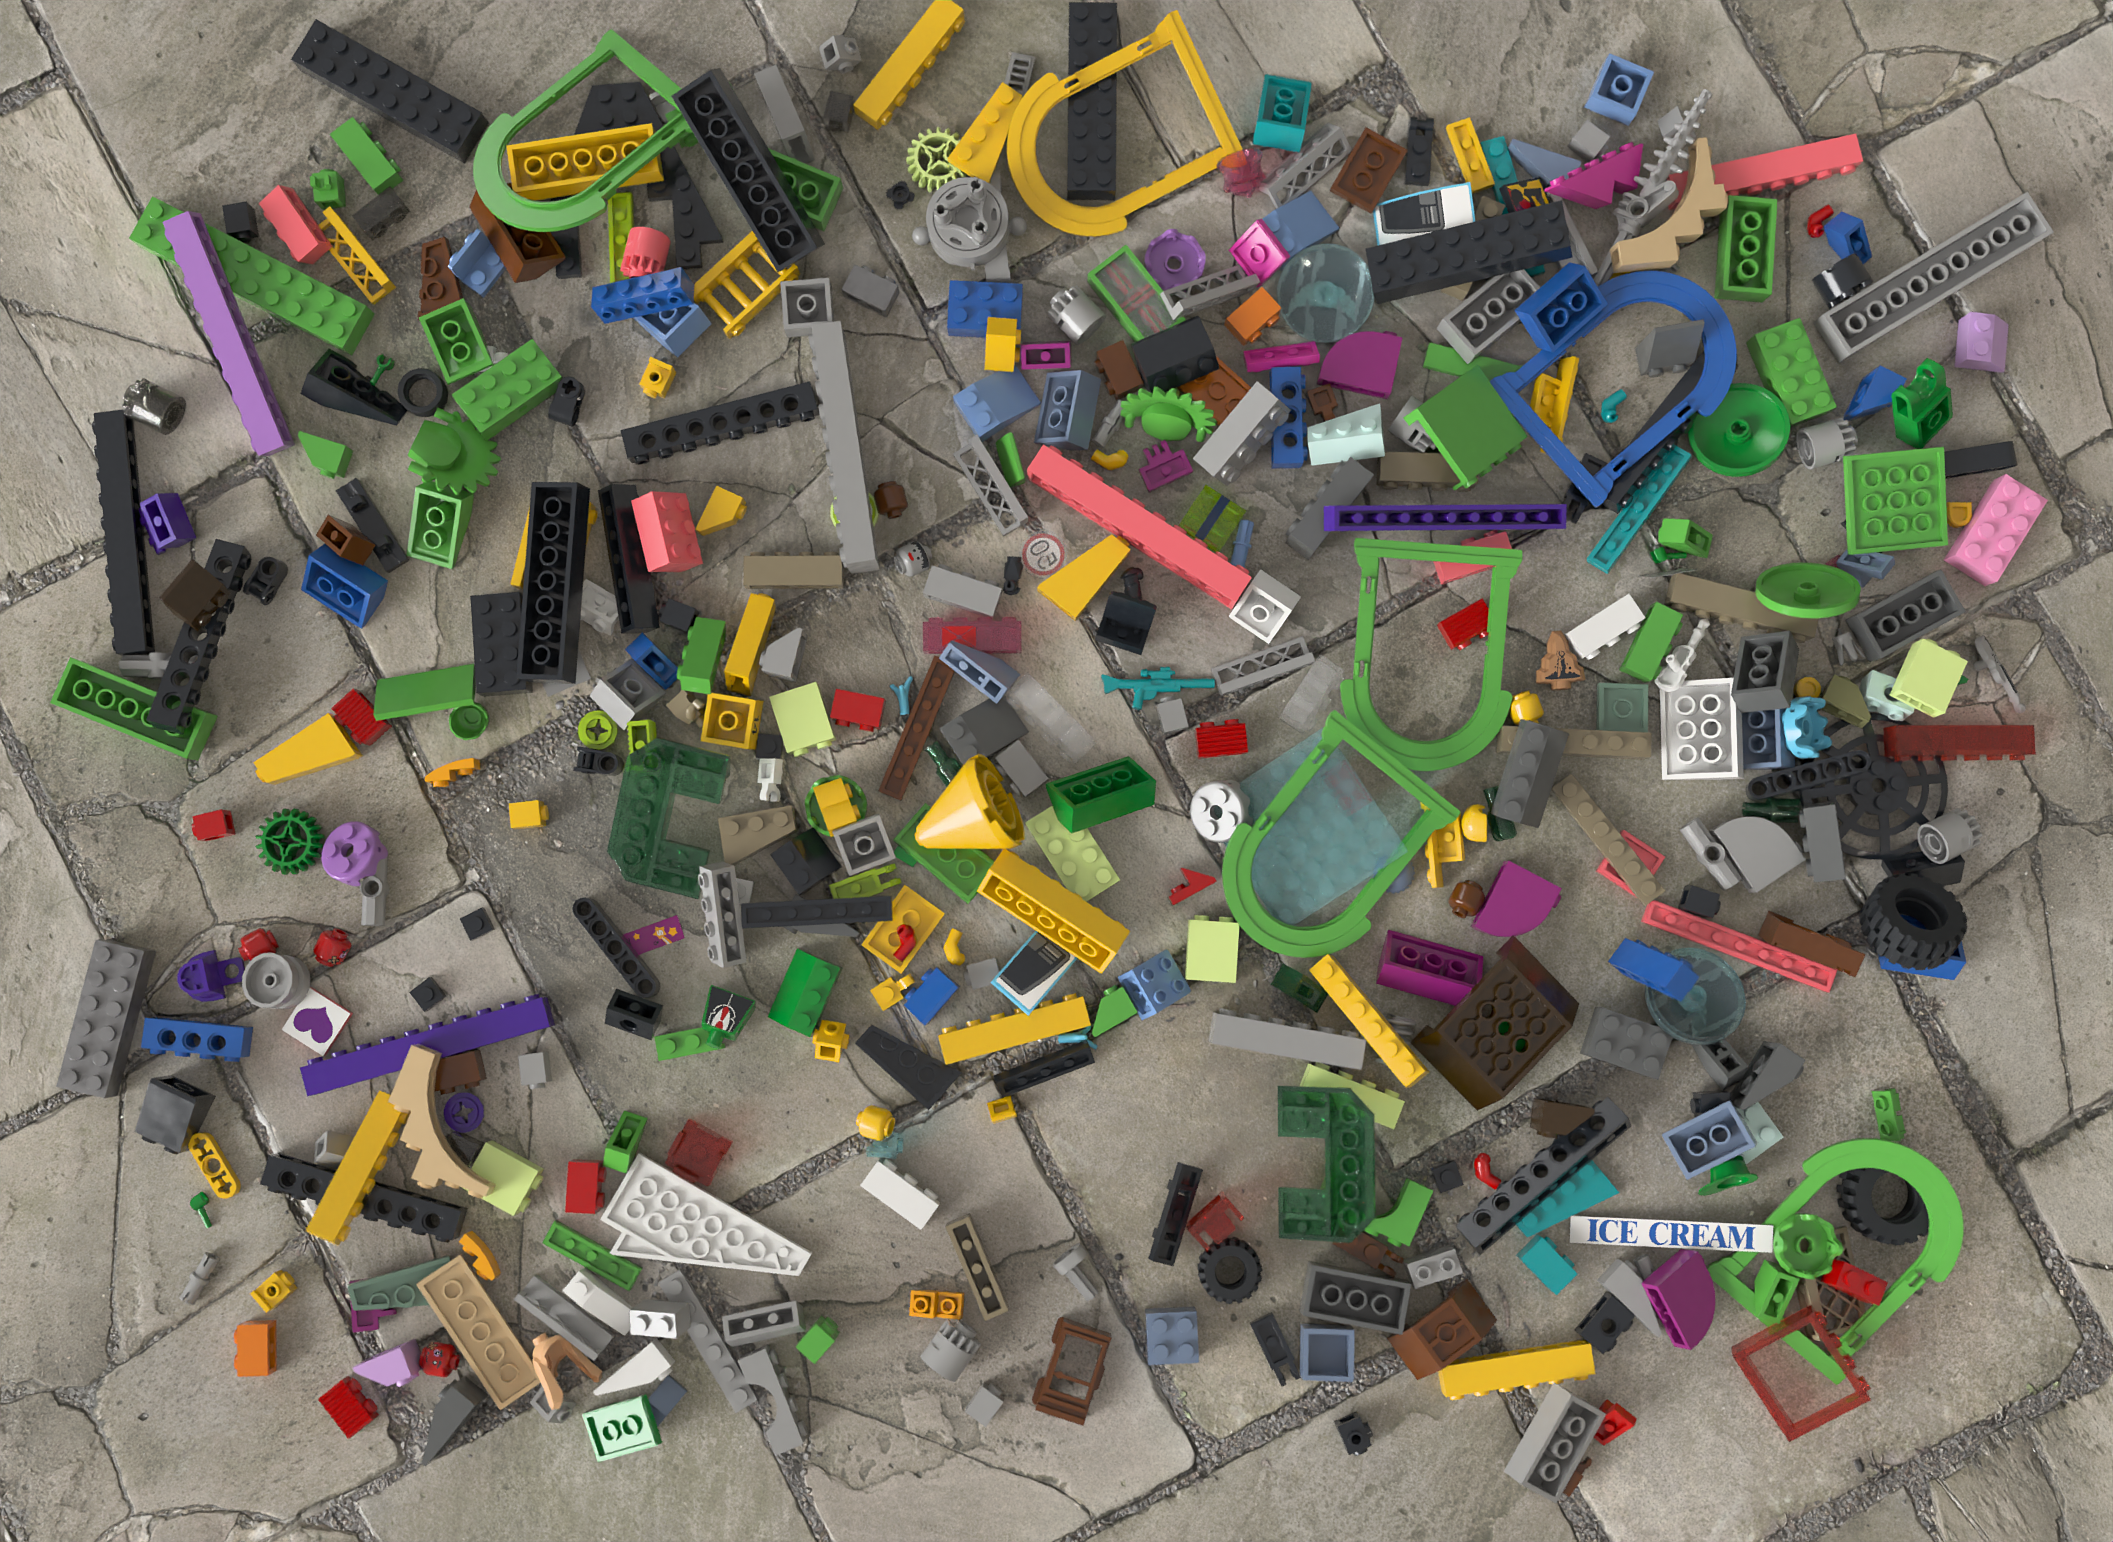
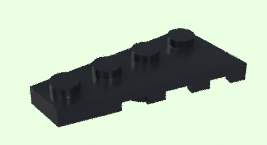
M871 1025L855 1042L857 1047L927 1110L936 1103L962 1073L874 1025Z

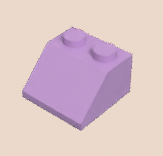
M1970 312L1962 317L1958 322L1955 367L2003 373L2005 371L2009 324L1994 314Z
M416 1339L369 1357L352 1367L354 1372L385 1386L396 1383L397 1387L407 1384L412 1379L420 1376L419 1371L423 1369L419 1365L421 1352Z

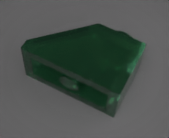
M1284 963L1270 984L1315 1013H1318L1328 996L1327 991L1323 987Z

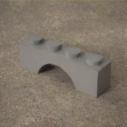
M768 1344L741 1355L737 1361L746 1383L766 1388L776 1401V1418L766 1431L775 1456L804 1444L806 1440L805 1435H808V1431L804 1421H799L796 1414L798 1405L793 1396L790 1397L787 1391L789 1387L785 1373H780L777 1366L780 1361L776 1350H771Z

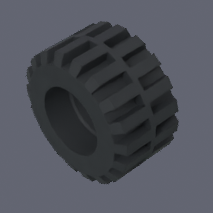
M1228 1236L1222 1237L1220 1240H1213L1211 1245L1207 1244L1204 1248L1205 1251L1199 1256L1200 1261L1197 1266L1199 1279L1207 1294L1214 1297L1216 1301H1224L1226 1304H1232V1302L1241 1303L1243 1302L1242 1299L1252 1297L1251 1293L1258 1290V1283L1262 1280V1265L1254 1249L1244 1240L1241 1241L1237 1237L1228 1238ZM1227 1256L1238 1257L1244 1264L1242 1277L1232 1284L1220 1282L1215 1275L1217 1263Z

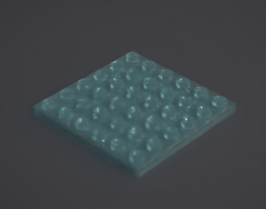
M1323 728L1239 783L1241 791L1250 799L1248 814L1250 817H1253L1252 825L1321 741ZM1338 746L1264 837L1254 856L1252 864L1253 888L1271 915L1290 925H1295L1408 852V849ZM1323 749L1321 750L1322 752L1320 753V755L1316 758L1315 761H1312V763H1315L1318 760V758L1323 754ZM1216 805L1214 813L1218 818L1222 817L1223 812L1221 807ZM1268 816V819L1263 824V826L1261 828L1259 827V830H1261L1270 820V816ZM1229 841L1223 842L1226 847Z

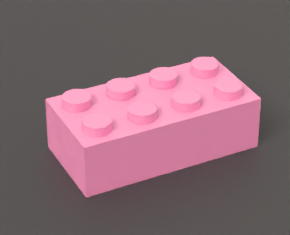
M2007 474L1994 479L1974 510L1970 522L1964 526L1944 561L1984 586L1998 582L2048 500Z

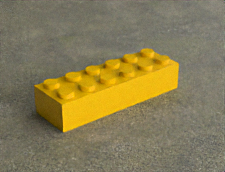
M652 123L506 145L512 189L518 195L533 201L578 194L597 181L656 133ZM660 154L619 187L664 181Z
M1007 849L1002 850L977 892L1101 974L1130 933L1122 923L1114 921L1105 915L1101 909L1093 907L1084 901L1081 896L1070 892L1060 882L1049 878L1037 867L1026 863L1016 853Z

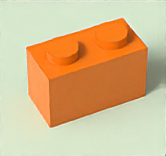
M1261 287L1226 318L1224 326L1243 346L1248 342L1252 344L1262 335L1261 330L1266 326L1271 328L1280 319L1278 315L1280 314L1281 306Z
M276 1320L245 1321L237 1325V1329L234 1332V1342L237 1344L234 1367L237 1370V1377L268 1376L277 1371Z

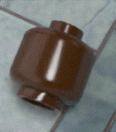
M889 481L878 485V489L874 492L878 513L884 516L887 515L888 519L901 517V512L908 507L903 486L898 485L896 481Z
M1465 880V882L1456 884L1448 899V903L1453 909V914L1460 918L1477 915L1485 900L1483 888L1478 883Z

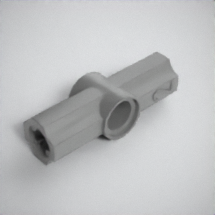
M171 654L122 655L121 660H119L121 676L148 677L149 679L162 680ZM198 656L191 657L189 663L195 662Z
M1699 817L1679 829L1695 851L1697 860L1705 865L1723 891L1734 886L1742 879L1725 855L1724 847L1714 840ZM1709 847L1715 852L1713 860H1709L1706 855Z
M388 855L385 859H381L378 862L375 875L363 877V881L360 884V892L363 895L362 926H385L386 897L390 890L387 883ZM377 882L379 890L373 895L370 889L372 884Z

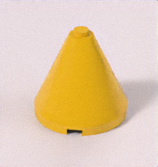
M978 754L969 758L916 827L915 838L920 846H924L927 849H1013L1022 845L1020 841L1025 840V831L1018 806L1012 793H1006L1000 783L1004 778L987 757Z

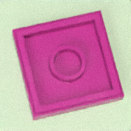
M1262 218L1256 220L1229 249V252L1248 276L1253 274L1258 276L1260 283L1256 286L1257 288L1261 287L1291 257Z

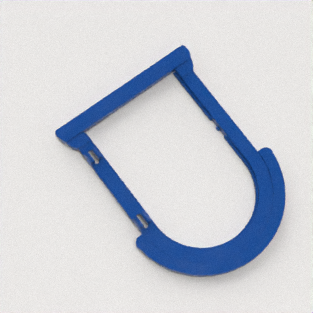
M1638 271L1610 279L1598 286L1608 305L1557 350L1550 352L1542 349L1516 372L1505 373L1490 381L1519 424L1595 508L1605 501L1613 487L1614 480L1691 415L1698 411L1702 416H1710L1723 401L1732 383L1736 368L1737 349L1730 321L1719 303L1706 290L1679 275L1661 271ZM1640 302H1655L1675 308L1691 321L1704 319L1701 339L1704 345L1705 361L1702 375L1694 390L1594 476L1586 470L1518 394L1567 352L1566 349L1571 345L1574 347L1579 338H1584L1611 314L1625 306ZM1690 406L1691 409L1681 418L1677 416L1684 408ZM1623 460L1627 462L1617 472L1613 471V468Z

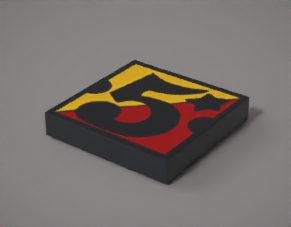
M1540 177L1505 184L1499 188L1508 213L1551 203Z

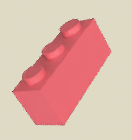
M278 185L259 202L264 211L265 218L274 225L278 237L287 244L291 250V256L297 262L313 265L333 247L293 188Z
M1493 530L1483 534L1484 538L1475 541V538L1471 537L1460 542L1462 546L1512 549L1506 531L1498 533V530ZM1433 561L1441 585L1496 567L1493 565Z

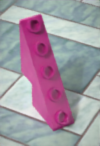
M1633 142L1619 147V153L1613 150L1602 155L1603 161L1600 162L1597 158L1584 164L1586 168L1584 170L1579 167L1568 172V178L1566 179L1563 175L1550 181L1551 186L1546 188L1545 192L1593 209L1612 204L1613 191L1624 194V192L1638 188V183L1634 181V177L1639 176L1643 144L1640 143L1634 146Z

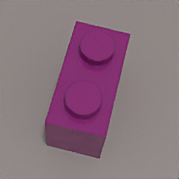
M1071 341L1023 342L1021 344L1022 370L1071 368Z

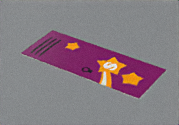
M677 915L623 934L639 955L685 938Z

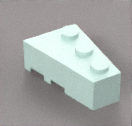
M1380 403L1307 427L1308 447L1312 466L1336 463L1342 460L1348 461L1350 457L1354 460L1385 456L1384 429Z

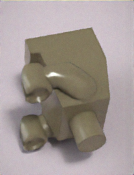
M682 690L666 706L677 718L688 725L696 723L700 729L703 728L704 717L702 715L705 714L704 707L706 706L708 695L702 699H696L694 696L695 692Z

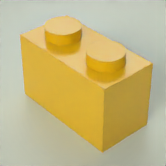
M988 317L985 370L1014 372V362H1019L1020 348L1015 347V345H1020L1021 330L1017 329V319Z

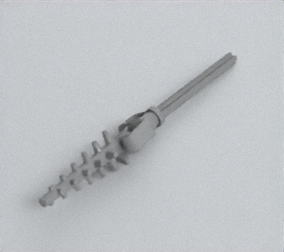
M1703 89L1699 97L1694 98L1695 104L1692 109L1684 111V115L1687 117L1682 124L1675 123L1674 128L1678 131L1674 138L1665 136L1664 142L1669 144L1666 151H1654V155L1661 158L1658 164H1644V168L1651 171L1650 177H1634V181L1644 186L1640 194L1636 196L1624 192L1622 195L1623 201H1619V208H1615L1613 211V215L1618 219L1617 230L1620 233L1612 247L1618 241L1637 238L1640 234V228L1649 224L1655 216L1677 199L1679 195L1678 188L1673 181H1667L1671 172L1683 173L1684 169L1675 163L1678 157L1686 159L1689 157V154L1683 151L1686 143L1693 144L1695 142V139L1690 134L1693 128L1699 129L1701 126L1697 121L1701 113L1705 114L1707 111L1704 107L1708 99L1712 98L1709 90ZM1645 209L1641 215H1634L1637 210ZM1610 251L1593 279L1597 287L1609 281L1613 275ZM1571 345L1568 349H1566V351H1567L1566 353H1567V354L1569 353L1570 349L1572 348V345Z

